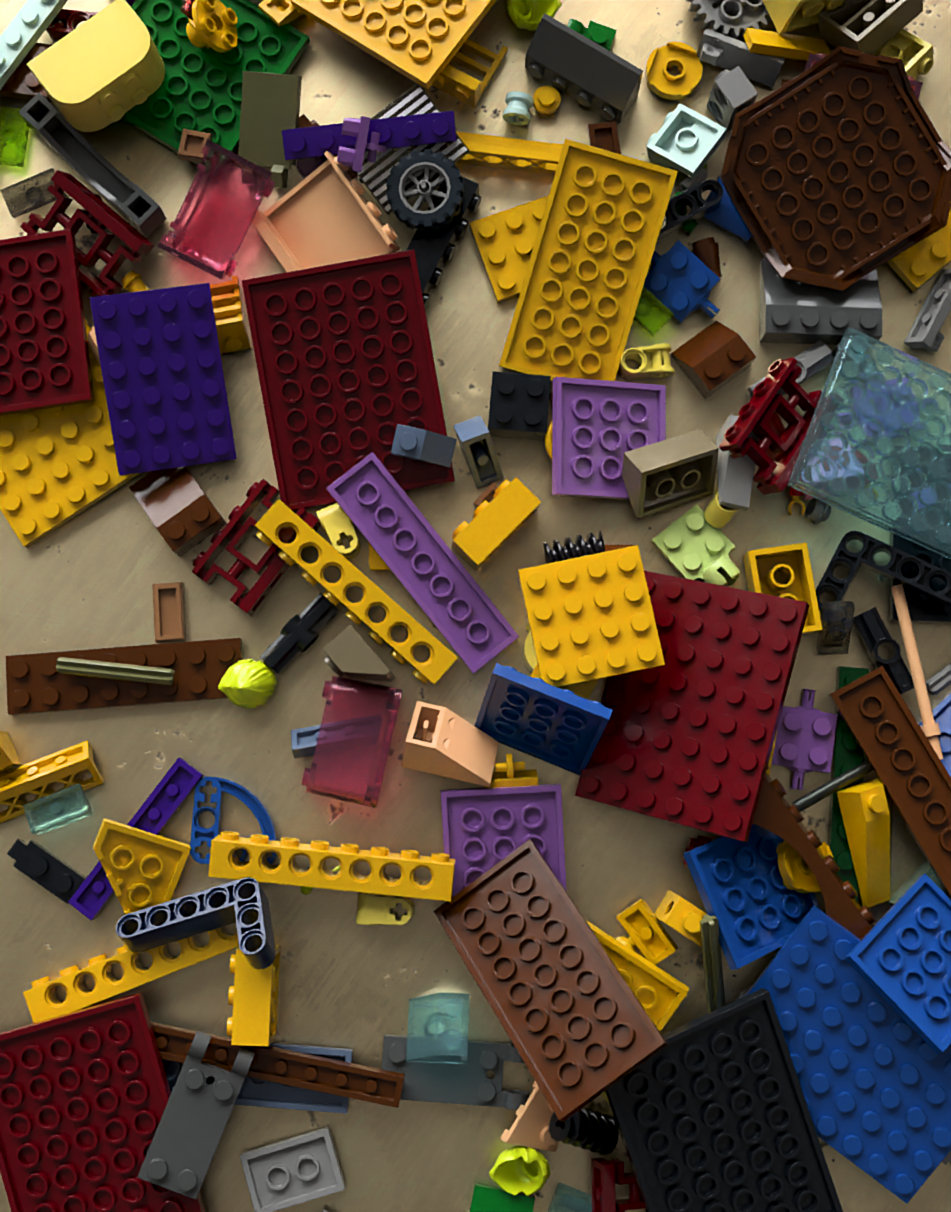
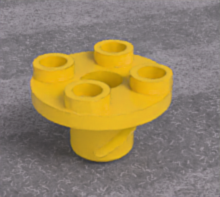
M195 0L192 5L193 20L189 18V23L186 26V33L190 42L198 48L206 46L209 49L211 47L220 53H225L235 48L238 39L235 24H237L238 18L234 10L229 7L226 8L220 0Z

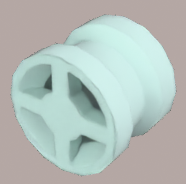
M518 91L507 93L505 99L507 108L503 111V120L519 126L529 124L531 119L529 109L533 106V97Z

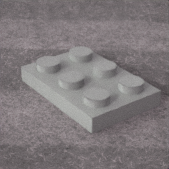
M329 1126L240 1154L255 1212H274L333 1194L346 1188Z

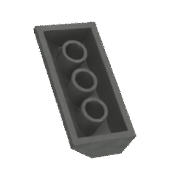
M545 13L540 20L525 58V68L532 76L536 78L542 77L550 82L559 92L569 93L581 105L591 106L609 121L615 120L621 123L638 97L643 70Z

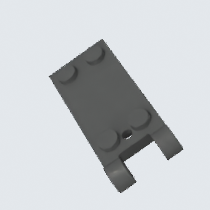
M198 1030L137 1177L196 1199L255 1055V1052L240 1047L231 1072L206 1063L202 1059L212 1036ZM212 1076L215 1078V1082L208 1084L206 1078Z
M393 1034L384 1035L382 1069L405 1074L400 1100L504 1107L517 1110L520 1104L525 1105L529 1098V1092L502 1089L504 1060L524 1063L513 1043ZM489 1070L495 1072V1077L492 1079L486 1075Z

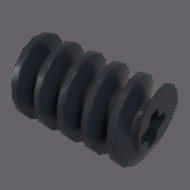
M599 531L598 539L595 538L592 532L588 533L586 542L581 535H576L575 544L572 543L569 537H565L564 546H561L558 539L553 540L552 549H550L547 542H543L546 564L605 552L601 531Z
M583 1107L564 1122L560 1121L555 1112H553L549 1123V1133L555 1141H562L564 1144H571L574 1147L590 1150L600 1155L612 1153L618 1142L619 1130L615 1119L608 1114H602L589 1108Z

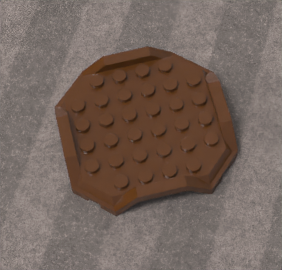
M839 46L797 77L735 115L720 179L741 220L763 256L780 278L843 291L876 268L946 226L951 209V150L940 138L914 94L902 59L884 55L875 56L861 53L860 50Z

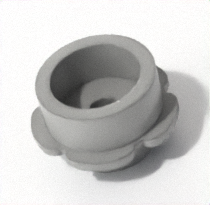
M826 497L823 499H811L806 508L805 517L810 519L813 524H818L821 521L825 522L831 513V506L828 505L829 500Z

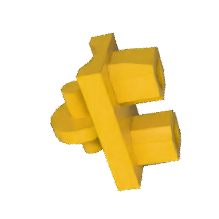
M506 754V763H495V772L492 773L490 787H484L538 785L537 770H525L524 761L513 762L512 754Z

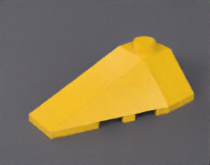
M878 778L836 791L862 905H866L868 908L890 900L893 803L886 793L884 784Z

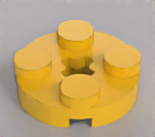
M669 42L666 46L654 49L648 58L645 70L647 87L662 98L683 101L697 89L702 77L703 66L697 57V52L691 46L682 42ZM674 65L678 67V72L681 74L671 76L666 69H672Z
M786 841L779 843L776 849L778 868L783 878V884L787 889L805 894L821 891L810 867L806 866L805 868L803 866L801 855ZM825 841L822 842L819 848L825 856L830 854L833 857L829 846Z

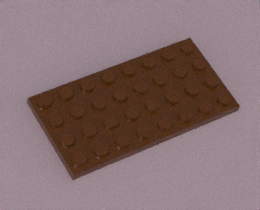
M531 839L454 895L451 902L446 901L434 910L435 915L560 1121L564 1122L668 1045Z

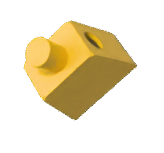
M668 890L654 915L702 947L700 921L706 913L681 896Z

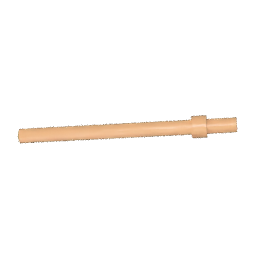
M903 584L891 586L923 723V726H920L939 759L942 760L943 754L938 737L941 735L939 724L935 723Z

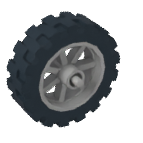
M424 149V152L415 150L410 152L411 155L401 157L398 160L399 164L392 167L390 171L391 176L387 179L386 183L387 199L398 220L405 223L407 227L411 229L416 228L422 232H427L430 229L436 231L441 229L440 226L444 224L446 226L453 221L452 218L460 213V207L465 199L463 179L456 164L451 159L446 158L445 154L441 152L434 153L430 149ZM425 171L424 180L418 181L414 177L418 172ZM430 171L440 175L432 183L429 182ZM409 180L417 186V189L405 191ZM444 181L446 182L447 193L433 190ZM420 195L413 207L409 205L405 198ZM434 196L444 199L436 208L432 202ZM426 201L431 210L421 211L418 209L422 202Z

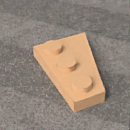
M534 1081L532 1085L533 1092L525 1105L520 1104L515 1113L518 1117L510 1130L505 1129L500 1139L510 1144L556 1152L559 1141H555L549 1133V1123L554 1111L538 1084Z

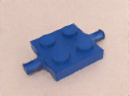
M679 240L668 252L661 256L654 250L651 259L653 265L646 276L643 288L681 323L693 311L699 308L713 319L716 315L708 307L716 314L719 313L720 309L711 303L708 298L711 290L721 279Z

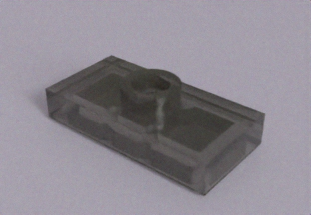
M53 168L0 190L13 218L57 200L47 190L50 185H54V182L51 180L55 174Z
M853 601L823 602L821 612L822 630L818 633L817 641L818 655L848 654L855 610Z

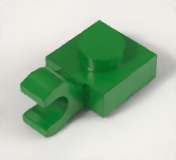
M569 19L567 25L569 28L610 51L616 34L615 29L590 21L588 28H586L581 22Z

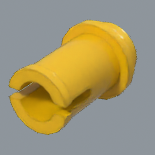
M135 271L129 272L121 280L125 291L138 292L150 290L141 280L142 275L140 273L137 274Z

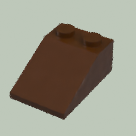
M186 466L151 471L129 487L172 551L179 557L227 524Z

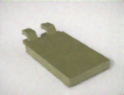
M243 71L238 160L241 161V165H245L243 169V184L260 186L261 167L272 168L270 187L287 188L288 169H291V165L296 166V160H285L282 130L299 127L301 76Z

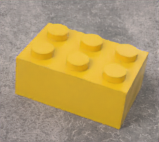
M517 477L511 482L506 479L494 491V499L490 503L486 500L482 502L473 512L474 515L472 517L474 519L469 524L464 521L452 533V548L475 571L538 510L541 501Z
M807 542L751 550L742 556L748 591L807 602L810 606L802 636L815 634L822 630Z
M275 945V959L265 969L258 970L253 968L240 948L236 949V954L231 955L230 973H235L234 986L229 987L228 1004L233 1005V1016L228 1017L227 1036L231 1037V1045L269 1047L277 1037L281 945Z

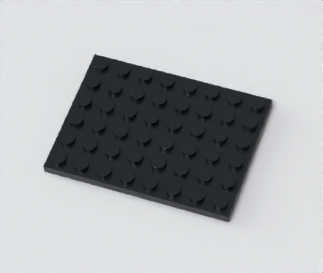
M762 988L663 1034L662 1036L668 1043L666 1047L605 1091L647 1212H843L768 990Z

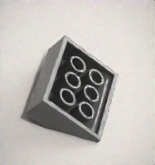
M761 258L759 343L815 344L821 340L826 345H838L845 338L849 342L856 343L858 346H874L882 337V303L876 269L845 290L837 291L780 278L766 258Z

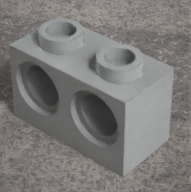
M739 66L731 71L727 69L718 74L714 79L707 108L718 124L727 128L728 132L732 129L736 113L753 105L758 92Z

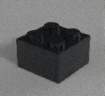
M493 371L488 430L491 437L545 441L551 376Z

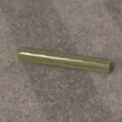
M59 657L56 662V672L61 674L172 685L175 677L174 670L66 657Z
M706 914L702 916L700 921L707 1006L710 1013L725 1006L718 919L716 916Z

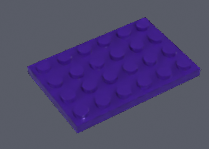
M204 283L89 297L119 476L237 459L210 284Z

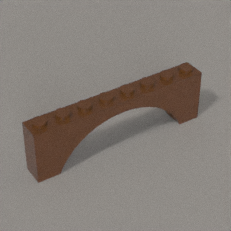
M766 772L752 824L763 827L778 835L801 855L812 870L820 886L825 902L826 914L862 940L874 927L872 923L876 922L873 914L866 905L861 908L855 899L858 894L848 880L843 882L837 874L840 868L830 854L828 856L823 854L819 848L822 842L812 829L807 831L801 822L804 820V817L795 804L791 806L783 797L787 793L778 779L772 781Z

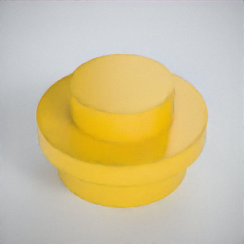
M542 86L533 95V106L541 114L549 115L554 113L560 106L561 96L554 87Z

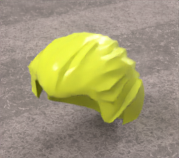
M507 0L505 2L507 14L518 28L529 31L537 30L544 13L554 18L557 10L562 6L560 0Z
M253 659L239 660L228 668L218 685V689L234 705L250 709L267 703L275 691L277 680L275 672L265 662L260 660L256 662Z
M517 1145L503 1151L498 1156L495 1165L489 1171V1176L505 1192L513 1194V1196L522 1192L529 1197L543 1188L551 1175V1170L546 1158L539 1151L531 1147Z

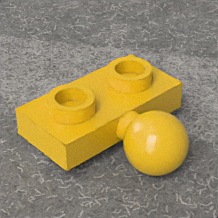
M643 898L617 915L616 918L630 937L620 936L616 940L634 952L636 947H638L645 958L654 965L678 949V946Z

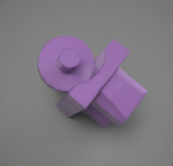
M361 116L360 119L344 118L341 134L356 137L355 149L339 146L336 162L351 167V171L361 172L365 149L369 150L367 161L373 163L376 162L377 151L386 153L387 147L379 145L380 133L372 131L370 143L367 142L371 119L369 117Z

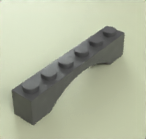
M39 92L19 111L28 127L144 237L148 238L167 219L161 207L149 195L111 165Z

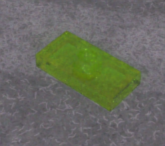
M1 106V165L23 167L29 127L19 114L21 110L19 108Z
M643 286L634 320L654 337L674 314Z

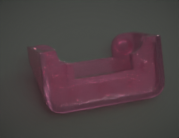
M207 139L201 152L204 154L202 162L205 165L199 163L197 166L199 170L175 221L171 222L169 226L174 231L170 230L167 235L163 234L157 247L223 280L226 275L229 277L233 275L238 261L234 260L264 196L270 197L276 182L272 181L273 174L270 171Z
M332 676L331 681H325L322 698H326L327 701L311 769L305 767L301 784L307 786V793L376 808L402 689Z

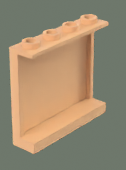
M328 151L324 153L327 160L269 209L264 213L256 209L248 216L286 272L391 254L400 249L395 241L398 238L396 232L388 223L384 225L380 220L381 211L372 200L370 202L366 200L363 195L366 192L363 185L357 178L352 179L347 172L350 167L336 162L337 156Z

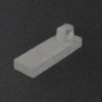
M708 28L705 29L697 50V57L700 61L726 70L728 69L729 71L739 66L747 78L770 87H774L785 60L783 57L750 53L745 42Z
M951 269L941 270L904 341L911 349L924 348L929 352H937L944 340L940 329L951 310Z

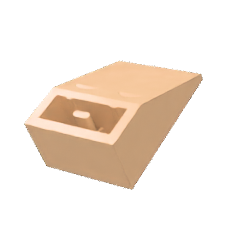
M417 701L405 741L401 767L490 787L499 742L448 708Z

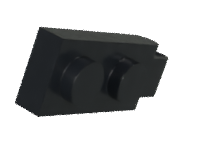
M17 838L7 853L16 860L13 865L15 868L67 904H69L68 901L87 878L33 840H30L27 844L25 841Z

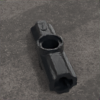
M320 593L300 615H295L287 622L280 632L281 635L263 652L260 658L277 674H280L300 652H305L320 635L319 632L340 610Z
M876 607L851 618L867 649V657L871 664L875 665L876 669L881 666L884 667L900 694L913 689L912 676L900 655V646L891 638ZM880 645H884L889 650L887 660L882 659L878 655V647Z

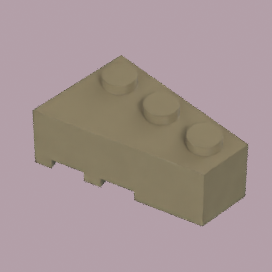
M845 0L842 7L829 13L825 10L818 14L820 38L825 39L834 48L842 46L873 55L923 12V0Z

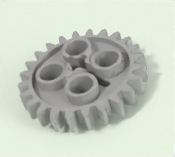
M686 0L692 2L688 11L697 12L693 19L694 22L703 21L701 30L710 27L711 30L726 36L730 35L734 39L740 36L745 41L743 36L746 28L765 30L767 24L771 21V17L762 0Z

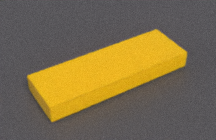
M746 28L743 36L750 53L818 62L830 53L825 39L786 33L778 34V32Z

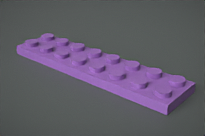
M373 452L326 488L472 673H475L519 638V635Z

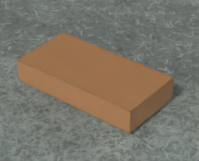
M184 583L152 584L155 642L186 641Z

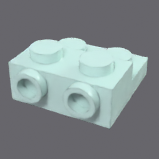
M680 103L673 112L668 113L663 126L657 134L654 133L647 142L648 158L662 167L676 168L694 179L727 136V128Z

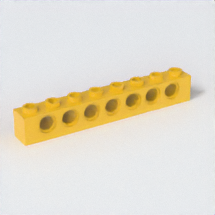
M280 499L255 524V528L258 530L256 536L269 547L273 543L279 548L281 552L278 556L289 566L296 563L303 570L300 575L313 587L316 583L326 590L323 593L324 597L333 605L337 606L340 602L348 609L345 615L357 626L361 622L370 629L367 634L380 646L385 642L393 650L389 654L400 664L409 663L415 669L412 674L424 685L428 681L431 684H435L458 658ZM286 527L293 529L296 533L295 540L291 543H283L278 537L281 529ZM307 547L316 549L318 559L314 563L304 562L301 558L303 549ZM328 567L337 568L340 572V580L336 583L327 582L323 576L324 570ZM355 586L361 589L363 596L360 602L351 603L347 600L346 591L349 587ZM373 606H379L384 610L385 616L380 623H374L369 619L368 612ZM396 625L404 627L407 633L405 640L401 643H397L391 638V630ZM418 645H423L428 650V658L424 662H418L413 657V650Z
M224 831L221 832V835H217L211 840L208 877L237 880L251 877L258 882L451 902L456 859H449L450 855L445 853H432L431 857L419 856V852L415 850H401V854L390 853L389 848L371 847V851L360 850L359 845L341 844V847H331L329 842L319 840L311 841V844L299 843V839L290 837L281 838V841L269 840V836L261 834L251 835V838L239 837L237 832ZM237 849L246 850L250 855V861H240L237 857ZM268 852L276 853L280 858V864L271 865L267 861L266 854ZM296 856H306L310 861V867H299L296 862ZM329 858L336 859L340 863V870H329L326 866V860ZM360 861L368 863L371 872L365 875L360 874L356 869V863ZM390 864L396 865L400 868L401 875L396 878L390 877L386 873L385 867ZM418 868H427L431 872L432 877L426 881L420 880L416 876L415 871Z
M224 927L207 931L210 940L205 946L197 942L196 935L178 940L176 942L181 946V953L178 957L172 956L169 953L168 944L143 951L149 953L152 957L153 962L150 968H146L140 963L142 952H132L124 945L116 949L118 955L108 959L104 953L89 959V966L79 970L76 964L59 971L61 977L50 981L49 976L31 982L32 988L23 992L33 1023L75 1012L239 947L237 932L236 934H229L225 931ZM114 963H118L123 967L124 975L122 979L113 976L111 969ZM86 974L91 975L95 979L93 990H89L84 986L83 979ZM57 986H62L66 990L67 996L65 1001L57 999L55 995Z

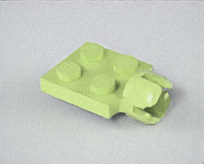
M697 504L652 539V544L682 578L726 586L727 584L732 586L740 576L739 568L729 558V554L735 550V545L719 528L711 526L706 521L704 511Z

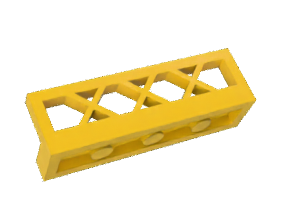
M456 131L457 139H460L462 143L450 151V157L465 146L467 150L453 161L454 163L555 175L564 144Z
M88 740L1 773L0 804L8 805V808L0 812V823L103 784V777L93 762V749ZM86 769L92 775L91 778L86 780L74 778L76 773ZM54 781L64 784L63 788L57 791L46 789L47 785ZM26 792L36 794L35 799L29 802L17 800L19 795Z

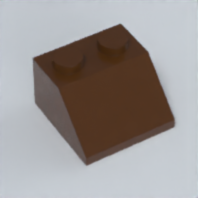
M717 320L671 353L672 358L704 399L710 397L748 369L756 358L755 354L738 333Z

